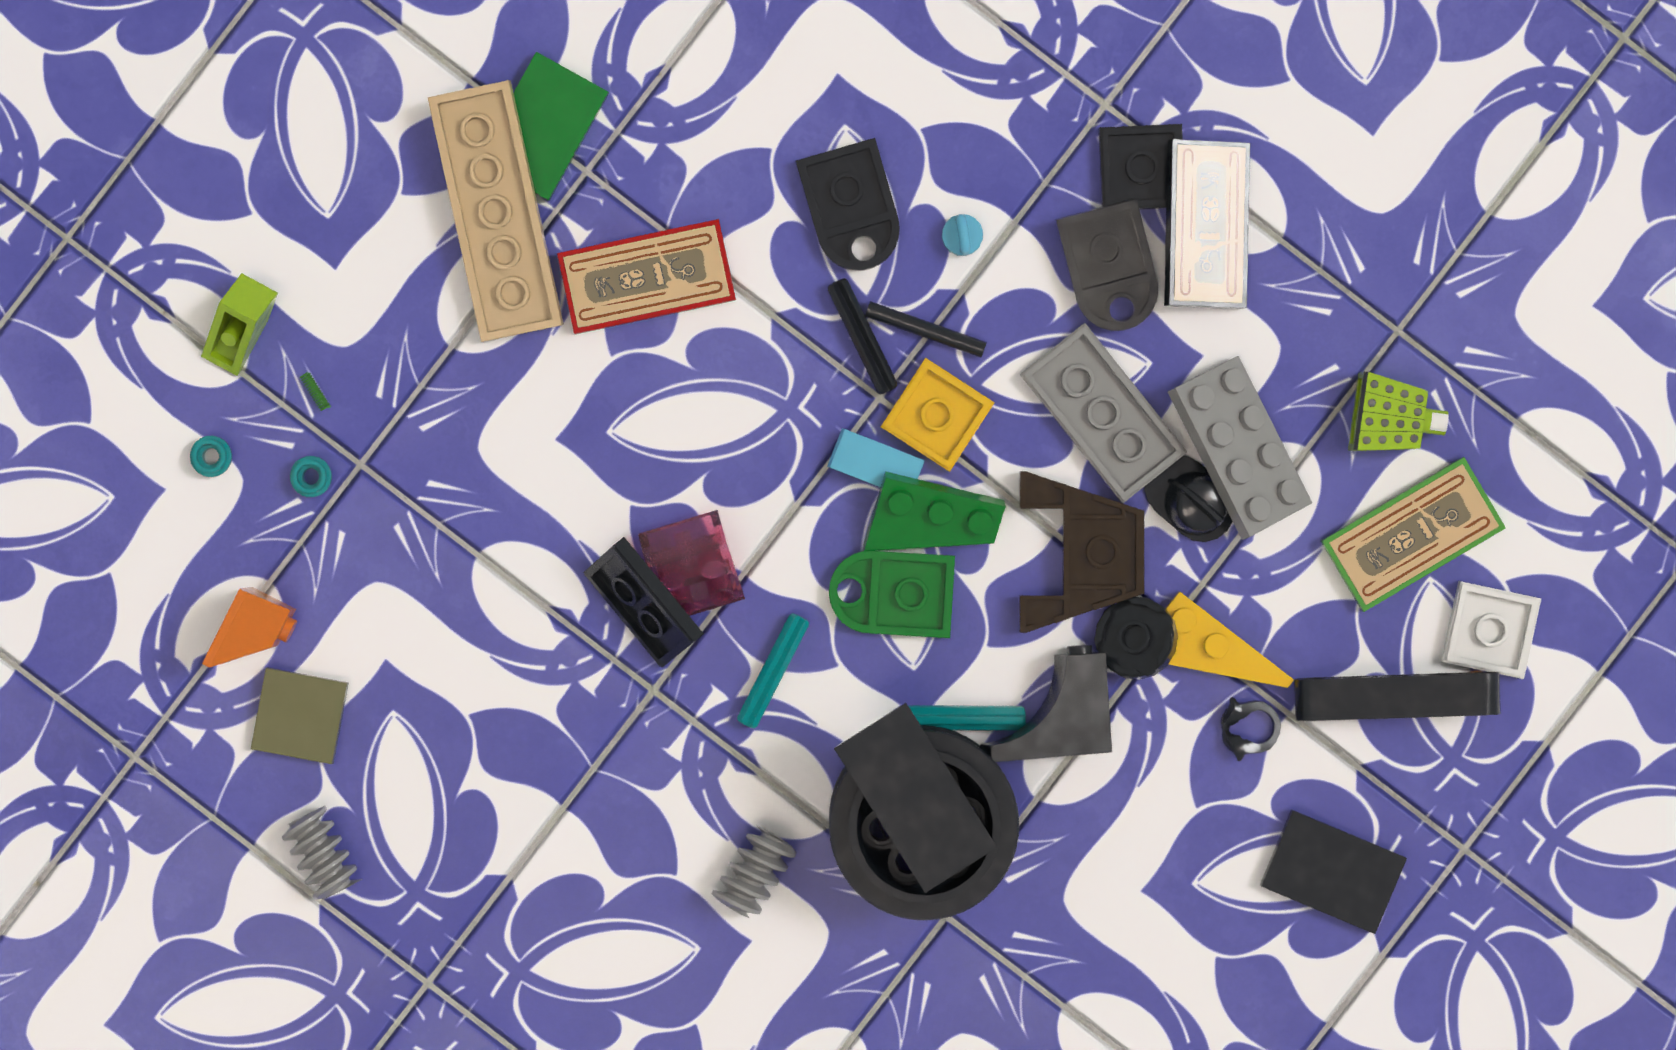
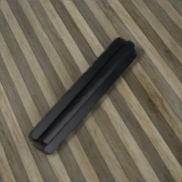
M843 278L833 282L828 286V292L877 393L885 394L895 389L897 381L848 280Z

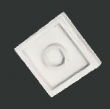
M1458 581L1441 662L1487 672H1499L1501 675L1524 679L1541 598Z

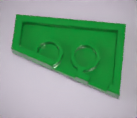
M885 471L864 540V551L993 544L1005 511V500Z

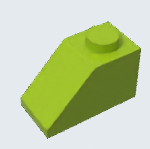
M241 273L218 304L201 357L238 376L269 320L278 292Z

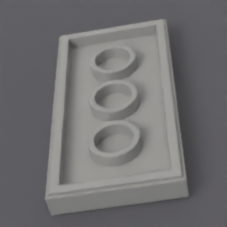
M1086 323L1077 328L1020 374L1121 503L1131 498L1187 453V450Z

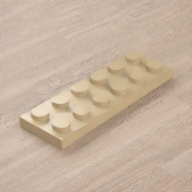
M511 80L427 97L481 342L563 325Z

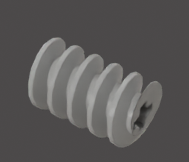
M326 806L289 823L290 828L282 836L283 841L297 840L298 842L289 851L291 856L305 855V858L297 868L298 870L312 869L313 872L304 882L306 885H320V888L312 895L314 900L328 898L362 880L349 879L357 870L356 864L342 865V862L349 856V851L334 850L342 840L341 835L327 836L326 834L334 826V821L319 820L326 812Z
M759 825L756 826L762 832L760 836L749 833L746 835V838L753 846L752 850L738 848L737 850L745 860L744 863H729V867L736 876L734 878L721 876L720 878L727 891L713 890L711 893L718 901L749 918L747 913L760 914L762 911L755 898L769 900L771 894L764 884L778 885L779 879L773 873V870L786 872L788 869L781 856L794 858L797 853L789 843Z

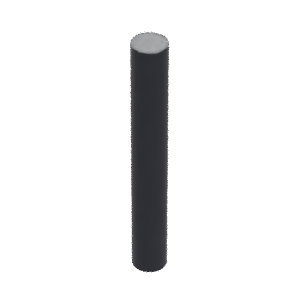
M870 301L865 314L867 318L978 357H982L987 344L985 341Z

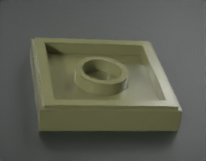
M267 667L265 669L251 749L334 764L349 682Z

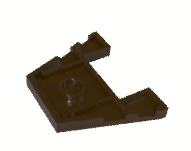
M1019 471V509L1063 510V594L1019 595L1020 633H1027L1144 594V510L1027 471Z

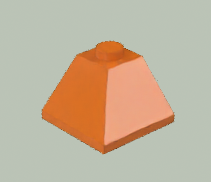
M254 587L240 588L202 664L210 668L276 647L280 641L286 643L297 624V620L292 618L296 609Z

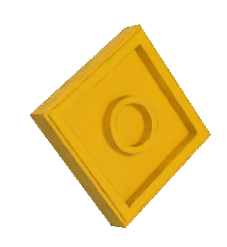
M925 358L881 425V428L950 472L995 402Z

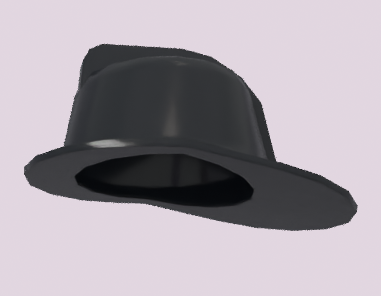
M1183 455L1144 488L1148 503L1156 513L1192 541L1208 542L1218 539L1228 531L1233 522L1207 469L1200 462L1189 456Z

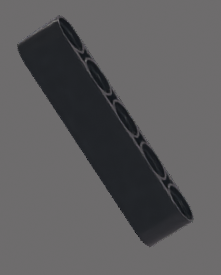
M1499 672L1294 679L1296 721L1501 714Z

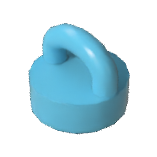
M959 214L951 217L942 230L944 246L950 253L957 256H967L974 253L980 247L983 240L981 224L970 215Z

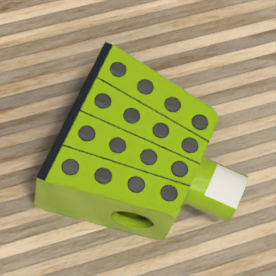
M1360 372L1357 378L1348 451L1420 449L1423 433L1445 436L1448 426V411L1426 408L1427 390L1371 372Z

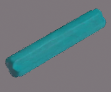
M794 613L790 614L737 716V720L743 725L753 729L758 726L809 626L807 619Z
M908 705L920 725H931L950 730H1019L1026 724V712L1023 706Z

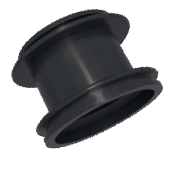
M921 725L967 800L974 807L976 814L997 845V848L925 893L911 870L905 871L897 866L895 861L899 851L889 836L877 838L870 832V824L877 816L846 767L841 771L831 796L829 834L832 851L840 871L850 886L868 903L900 918L938 920L960 914L974 907L993 892L1002 881L1016 852L1019 837V814L1016 798L1005 774L998 764L980 748L978 743L965 735L947 728Z

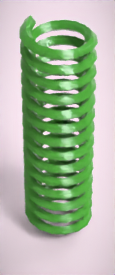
M306 372L300 376V378H303L301 381L306 383L304 386L308 385L306 387L309 388L307 391L312 393L310 396L315 398L314 401H316L315 403L319 406L320 411L331 408V405L327 403L328 400L324 398L325 395L321 393L322 390L318 388L317 383L312 378L311 373Z

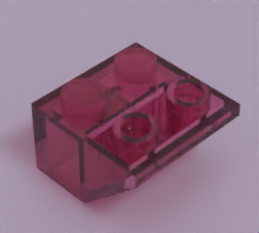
M718 510L638 534L645 563L689 616L745 599Z

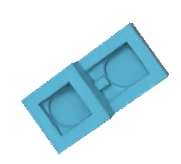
M842 428L827 467L881 487L885 471L918 479L925 460Z

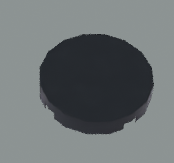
M1133 597L1117 604H1112L1104 611L1097 623L1094 641L1096 650L1106 653L1108 669L1123 678L1141 680L1155 676L1168 666L1176 652L1178 633L1175 621L1166 608L1149 598Z

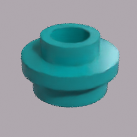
M205 436L197 440L192 446L190 461L195 471L206 477H216L226 472L230 467L232 451L228 443L222 438ZM211 448L215 449L219 454L218 461L212 465L208 464L205 460V453Z
M306 456L300 458L293 465L290 472V481L292 487L300 495L317 497L325 493L332 481V472L329 465L323 459L316 456ZM311 468L315 469L319 474L318 481L313 485L308 484L304 478L305 472Z

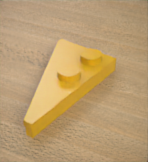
M1180 591L1176 593L1166 606V610L1175 621L1178 633L1176 652L1168 665L1286 688L1294 681L1293 678Z

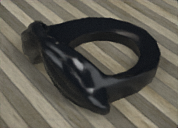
M1231 697L1230 704L1221 717L1223 743L1235 754L1237 761H1241L1245 754H1256L1270 750L1276 743L1281 731V721L1278 714L1271 705L1264 701L1253 700L1239 703L1235 698ZM1256 710L1267 713L1273 724L1270 737L1260 744L1242 739L1240 735L1231 734L1229 731L1231 725L1238 723L1239 720L1244 719Z

